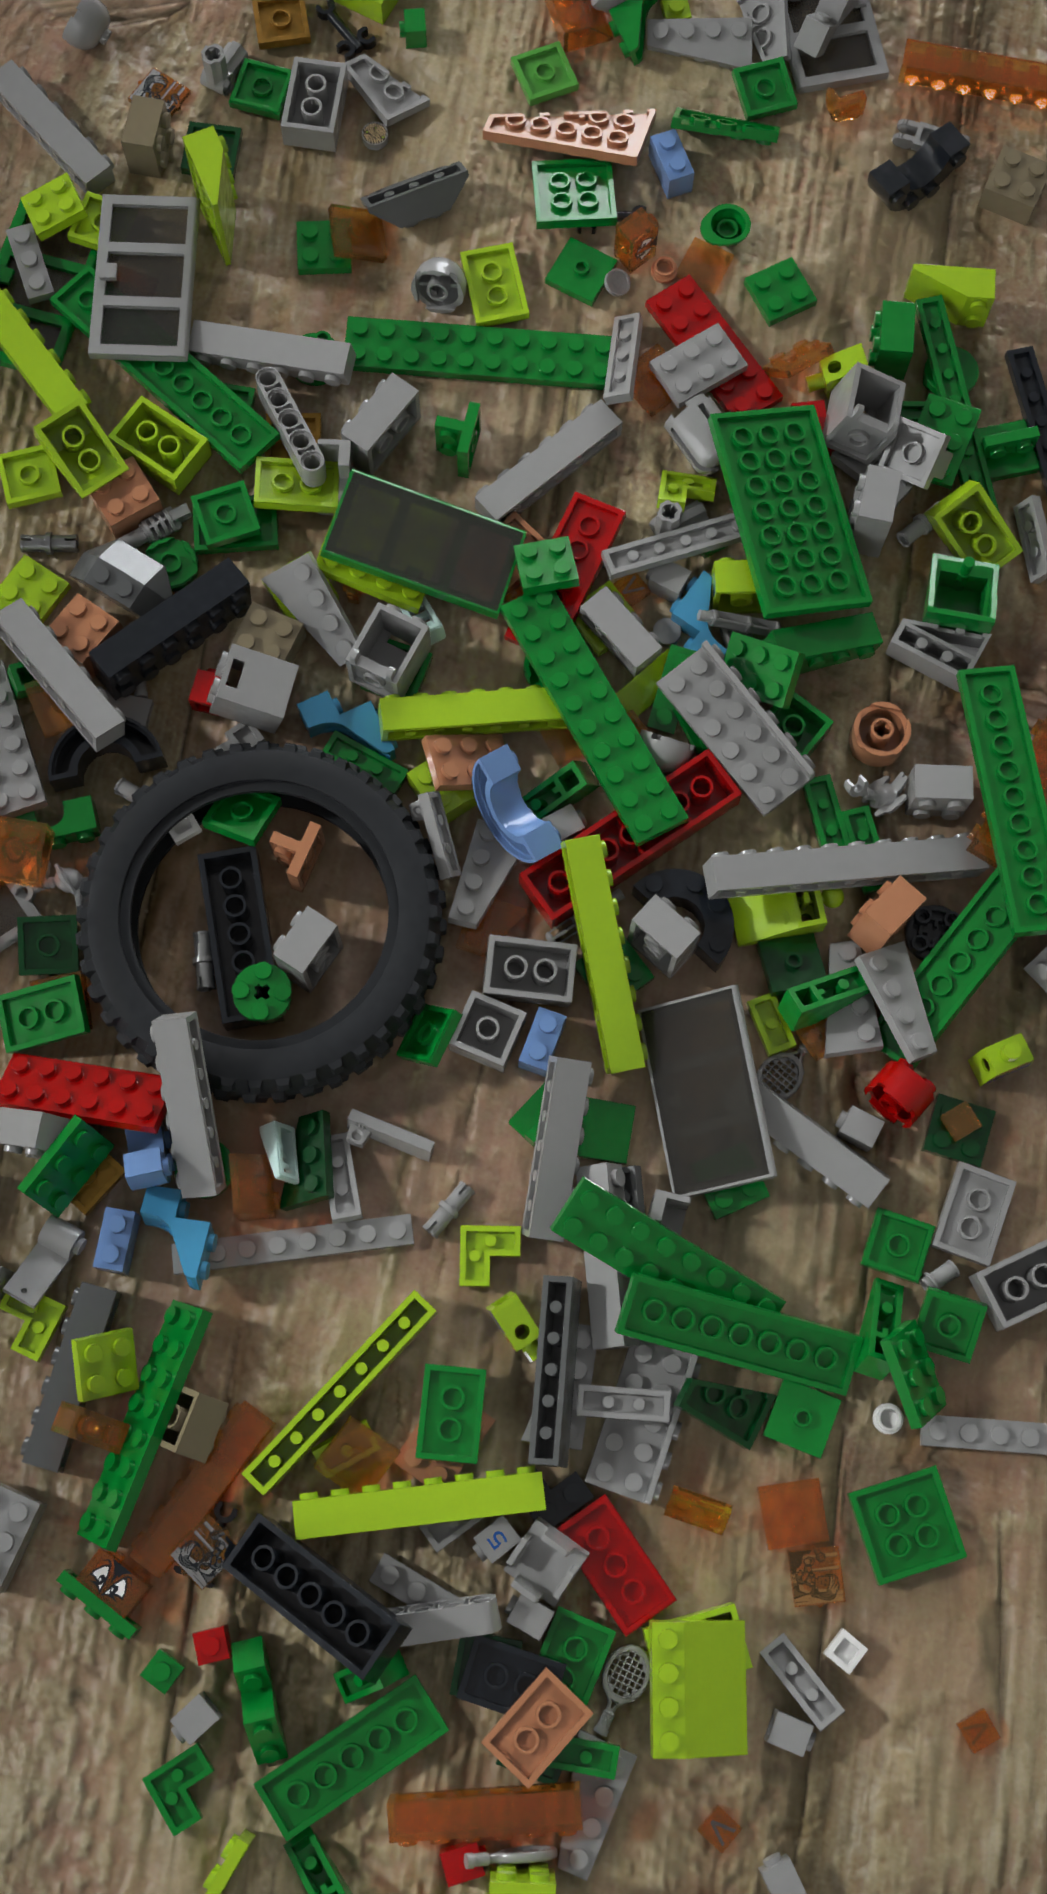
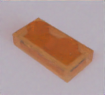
M674 1485L663 1515L723 1535L733 1506Z

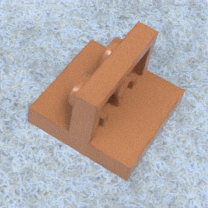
M310 821L301 841L273 831L269 840L273 854L277 858L276 861L288 867L286 873L291 888L303 893L325 845L321 825Z

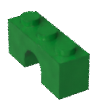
M91 795L62 801L64 815L62 820L54 826L47 827L41 825L40 817L35 810L6 820L13 850L17 855L32 856L37 854L38 850L46 848L57 850L66 847L68 843L72 842L88 843L94 841L95 837L100 836L102 832L96 804Z

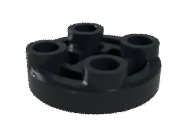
M940 905L920 907L905 927V941L912 954L923 961L959 914Z

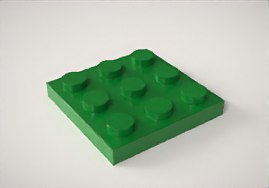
M591 158L532 161L536 229L617 226L611 162L598 161Z
M936 1465L847 1493L878 1586L967 1557Z

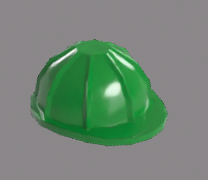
M726 203L716 206L703 218L700 232L704 240L712 245L736 246L748 236L751 221L743 208L735 204Z

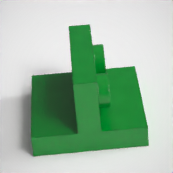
M471 401L468 405L465 421L437 415L435 422L436 451L450 457L457 455L458 476L469 478L481 432V405Z
M1023 419L978 428L991 482L1035 474L1039 471L1040 467L1034 451V447L1040 437L1038 426L1027 427L1026 421Z

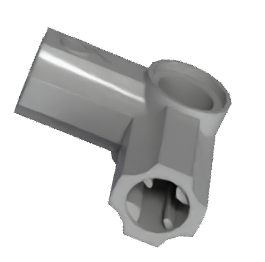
M236 41L228 42L224 49L215 43L210 46L205 45L201 51L204 68L201 73L200 83L223 96H227L231 92L235 83V76L241 69L244 58H248L247 51Z
M667 500L660 504L657 516L650 521L649 526L654 534L657 535L706 521L709 518L703 504L698 502V500L686 505L684 512L678 502L674 503Z

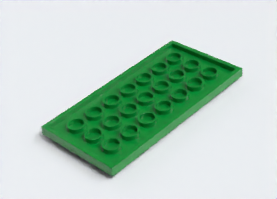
M803 405L710 414L708 424L763 618L770 619L870 607L873 602L815 406Z

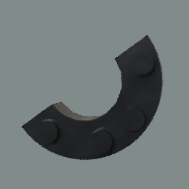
M949 121L930 133L923 146L905 163L896 167L889 159L870 171L868 186L891 211L896 212L904 209L910 211L924 197L931 198L940 188L939 185L949 174L967 159L965 154L970 146V142Z
M125 716V735L98 752L91 747L74 725L71 726L59 738L53 748L49 759L48 777L55 792L84 786V775L88 766L97 757L106 753H119L128 756L135 762L140 773L167 768V761L154 735L141 723Z
M686 869L659 870L636 882L633 885L631 895L643 906L656 894L661 899L665 897L675 906L685 908L694 914L700 923L702 931L701 940L697 944L694 954L716 973L728 954L734 935V917L727 898L709 900L704 876Z

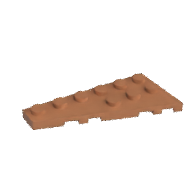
M633 109L623 110V114L609 115L605 110L564 112V116L550 117L549 112L540 113V117L526 118L522 113L490 114L483 128V140L517 145L523 148L540 149L546 152L569 154L575 157H586L598 161L637 166L656 119V109H647V113L633 114Z

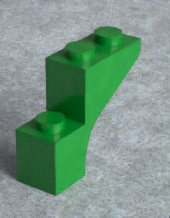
M626 0L608 10L612 19L608 23L615 38L620 36L622 42L619 43V47L625 59L630 57L634 66L643 60L647 15L651 7L658 0Z
M258 1636L231 1643L233 1673L241 1693L243 1725L257 1765L289 1758L272 1683L269 1655L263 1637Z

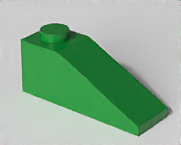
M572 760L522 798L534 815L542 819L569 804L574 805L600 787V784L586 762Z
M853 966L788 988L777 1009L793 1032L820 1022L870 993V990L857 966Z
M877 1277L874 1279L859 1335L864 1337L854 1372L881 1381L890 1373L880 1341L901 1325L904 1286Z
M307 1827L283 1845L308 1894H353L312 1827Z

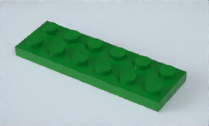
M414 1674L256 1781L253 1785L287 1842L450 1729L418 1676Z

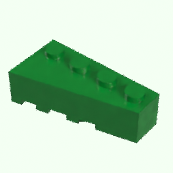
M873 612L775 629L764 639V641L805 653L800 674L857 658L861 660L870 658L875 655V651L883 643Z

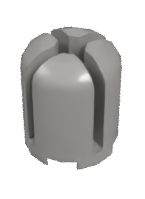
M702 393L686 401L687 407L677 417L674 418L671 414L666 420L664 427L694 470L702 475H710L721 470V466L708 424V418L710 414L722 412L710 396L707 398Z

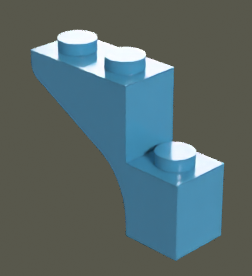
M703 571L698 578L694 576L685 589L687 593L683 599L678 597L670 609L672 613L671 620L681 627L682 632L690 636L683 646L684 648L698 651L701 648V644L707 640L711 646L716 644L725 656L727 649L714 639L709 630L708 623L697 620L698 610L709 611L712 577L709 573Z
M327 690L297 704L299 715L310 738L336 730L391 761L396 759L395 749L398 748V744L396 741L381 742L378 708L375 709L371 701L343 713L337 697L332 699Z
M158 1186L148 1187L140 1210L145 1225L161 1228L174 1238L189 1287L194 1290H201L203 1280H207L210 1274V1262H208L210 1253L215 1252L218 1236L214 1233L211 1222L187 1219L190 1203L186 1201V1198L182 1199L180 1189Z

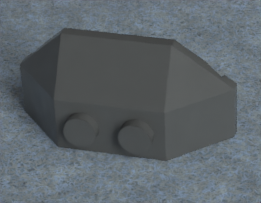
M458 161L449 166H442L379 189L369 196L367 195L360 199L370 214L399 228H410L416 226L422 220L438 218L443 212L451 210L469 177V173L463 164Z
M120 539L85 551L69 575L138 618L173 595L166 567Z

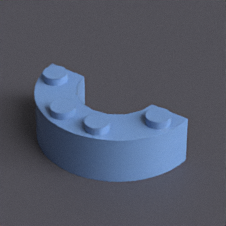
M505 744L475 762L472 771L474 796L486 825L502 847L520 861L535 863L561 848V835L550 821H543L537 818L525 804L517 782L518 773L521 770L518 758L510 750L508 744Z
M162 1121L157 1134L125 1129L128 1153L123 1154L125 1179L130 1189L135 1191L170 1183L172 1171H176V1164L171 1153H169V1148H171L173 1143L171 1132L169 1130L165 1131L164 1122Z

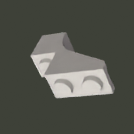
M820 0L815 12L806 15L793 46L814 58L823 56L835 31L860 0Z

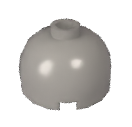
M81 0L76 7L78 10L74 17H70L62 38L73 47L81 50L94 49L99 43L105 45L112 33L108 29L110 14L107 7L100 0Z
M434 257L423 262L416 271L411 284V292L417 302L421 300L426 304L425 309L440 314L451 313L455 311L457 306L462 304L467 281L463 270L457 263L448 258Z
M643 729L640 732V736L664 776H666V773H672L693 757L696 747L694 745Z

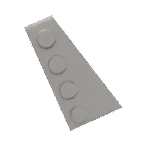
M312 552L306 553L262 578L261 580L298 621L304 623L307 631L339 666L346 664L345 659L358 636L325 575L319 569Z
M582 1729L578 1731L577 1737L610 1743ZM620 1747L615 1780L572 1772L557 1863L558 1868L585 1881L588 1880L637 1759L636 1754Z

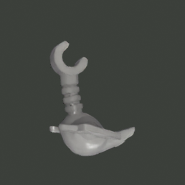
M900 772L891 784L888 783L891 780V777L888 775L869 784L862 775H859L858 782L855 785L849 779L845 780L844 788L852 797L861 796L863 797V803L869 802L871 807L878 809L874 816L880 817L886 813H893L907 800L908 796L906 794L900 797L899 795L907 784L908 776L904 772Z
M54 864L57 871L55 877L44 878L30 884L22 881L18 882L13 886L12 894L18 896L23 888H27L28 894L25 900L31 903L35 899L36 893L57 886L60 890L72 893L75 896L77 908V906L83 904L84 899L79 889L83 877L76 869L60 868L58 864Z

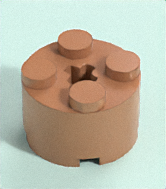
M889 702L870 704V706L862 709L857 714L851 727L849 746L852 756L862 763L873 767L892 765L901 756L910 739V721L895 704Z

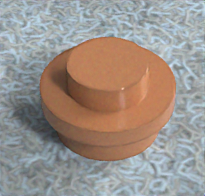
M659 257L651 266V276L659 283H670L677 276V265L670 257Z

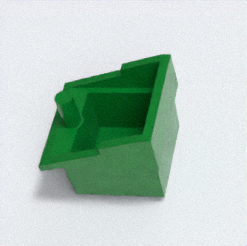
M933 553L922 622L938 624V627L956 630V628L965 629V632L974 634H989L996 621L1000 565L976 561L970 556L959 558Z

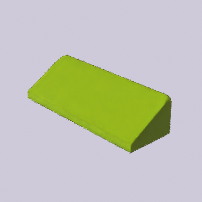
M669 649L663 652L616 693L627 714L632 718V722L654 703L658 690L656 683L661 679Z

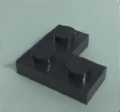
M576 1471L552 1489L549 1488L543 1479L546 1510L529 1512L534 1521L541 1517L554 1527L594 1496Z

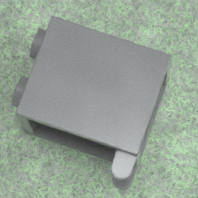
M857 362L831 391L823 428L827 447L869 465L896 438L906 383L877 371L868 365Z
M378 602L345 659L349 680L382 697L391 694L404 697L431 650L430 629L427 623L419 617L412 616L411 618L403 614L398 607L392 604L384 605ZM393 635L411 644L409 652L407 653L387 643L390 636Z
M232 643L229 652H222L214 676L217 677H215L213 685H211L206 701L212 703L209 713L275 734L284 718L299 665ZM231 668L241 671L237 688L226 685Z

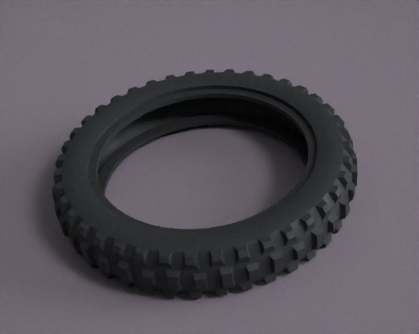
M258 741L256 747H251L250 743L230 744L229 750L223 751L222 748L218 750L212 748L203 751L202 758L197 759L195 756L188 759L185 758L177 762V769L173 771L167 770L164 773L161 771L153 776V784L151 786L143 785L131 795L133 802L129 806L124 805L112 816L114 820L113 826L105 827L98 839L100 844L98 852H93L88 859L86 866L90 872L89 876L83 877L79 889L84 899L83 904L77 906L76 913L77 921L81 925V931L77 932L75 936L76 945L84 953V959L80 962L82 974L90 978L91 985L87 990L93 1002L100 1003L103 1008L100 1016L108 1027L114 1026L118 1032L116 1038L126 1049L133 1048L138 1053L137 1059L142 1064L157 1070L155 1064L156 1046L150 1036L151 1021L163 1014H173L176 1012L156 994L149 982L141 958L138 931L140 910L146 888L162 859L176 844L169 831L190 814H193L200 826L213 803L221 799L250 793H270L281 797V807L292 808L321 817L351 836L370 857L378 870L386 889L389 905L388 928L384 947L378 963L364 987L355 998L330 1019L311 1029L291 1036L269 1040H243L221 1036L200 1028L211 1094L214 1093L216 1100L226 1102L229 1100L238 1101L241 1097L245 1103L257 1104L267 1103L268 1098H272L276 1104L295 1099L296 1094L300 1093L304 1098L321 1093L326 1085H329L331 1089L343 1085L342 1083L349 1079V1074L355 1072L357 1075H360L373 1065V1058L378 1056L383 1059L391 1052L390 1048L393 1047V1040L397 1036H405L412 1025V1016L414 1014L421 1015L425 1008L424 995L427 989L434 988L437 980L434 970L435 966L443 961L444 947L440 945L441 936L447 934V920L442 918V909L446 908L445 891L439 889L438 881H440V877L432 857L431 844L428 838L422 836L419 830V823L412 820V816L403 807L402 801L396 794L392 795L386 787L383 788L380 781L366 771L360 772L359 766L340 757L335 761L333 755L325 753L323 750L313 748L311 752H308L307 747L302 745L285 743L284 747H280L279 744L269 743V741Z

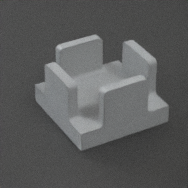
M900 416L896 438L885 448L878 466L902 471V480L928 490L934 477L941 480L944 478L952 460L953 453L946 451L951 437Z
M538 1517L506 1562L507 1565L504 1571L515 1578L511 1586L533 1603L537 1604L540 1599H544L555 1607L590 1553L544 1519Z

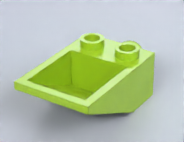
M841 888L823 890L822 893H820V890L805 891L802 897H797L796 892L727 898L733 912L734 932L738 947L754 945L762 940L823 932L828 923L824 905L828 908L839 907L845 897ZM806 916L810 920L802 921L801 917Z

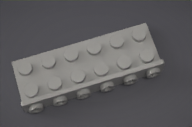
M706 640L701 644V648L660 679L656 685L705 746L709 748L718 762L762 816L765 817L814 779L815 771L813 769L816 766L806 754L802 756L795 748L797 743L788 732L783 734L778 728L777 724H779L776 716L769 709L765 712L760 706L759 702L761 699L751 687L747 690L741 683L743 678L734 666L730 668L723 661L725 656L716 644L711 646Z
M0 660V822L49 805L17 701L7 675L6 666L3 660Z
M640 1340V1346L628 1348L616 1387L671 1391L669 1423L605 1418L584 1482L647 1505L651 1504L652 1499L658 1500L663 1485L658 1479L662 1469L668 1470L673 1454L668 1451L671 1439L677 1441L682 1427V1423L677 1422L681 1410L675 1407L674 1403L686 1378L697 1379L701 1364L696 1363L698 1355Z

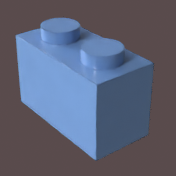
M676 129L650 136L648 156L667 199L691 192L694 170Z
M540 1006L538 1007L518 1060V1068L546 1077L549 1055L554 1056L567 1016Z
M111 1207L105 1208L93 1262L94 1268L100 1271L129 1276L141 1216L138 1213Z

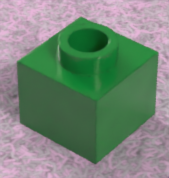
M404 9V21H399L400 38H406V49L426 48L425 9Z

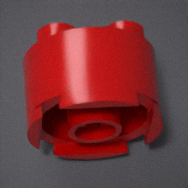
M900 1058L898 1061H888L865 1087L864 1092L865 1095L868 1092L870 1093L872 1098L869 1100V1103L881 1116L893 1124L897 1120L904 1123L902 1125L903 1128H910L934 1101L933 1093L936 1091V1086L930 1080L922 1078L914 1071L913 1065L908 1064L906 1059Z

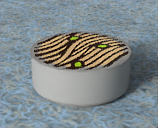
M370 122L363 127L362 141L368 149L380 150L387 145L389 139L388 130L384 124Z

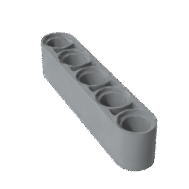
M273 367L259 369L255 376L259 399L274 428L280 433V439L305 485L309 487L321 486L326 481L327 474L324 456L278 370Z
M481 1594L388 1608L413 1628L400 1647L486 1635L497 1632L502 1628L495 1594Z

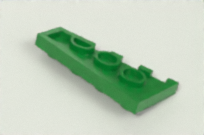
M679 107L676 108L671 123V128L701 132L716 136H730L732 139L742 141L751 139L756 140L758 144L768 146L772 142L777 143L780 131L778 126Z

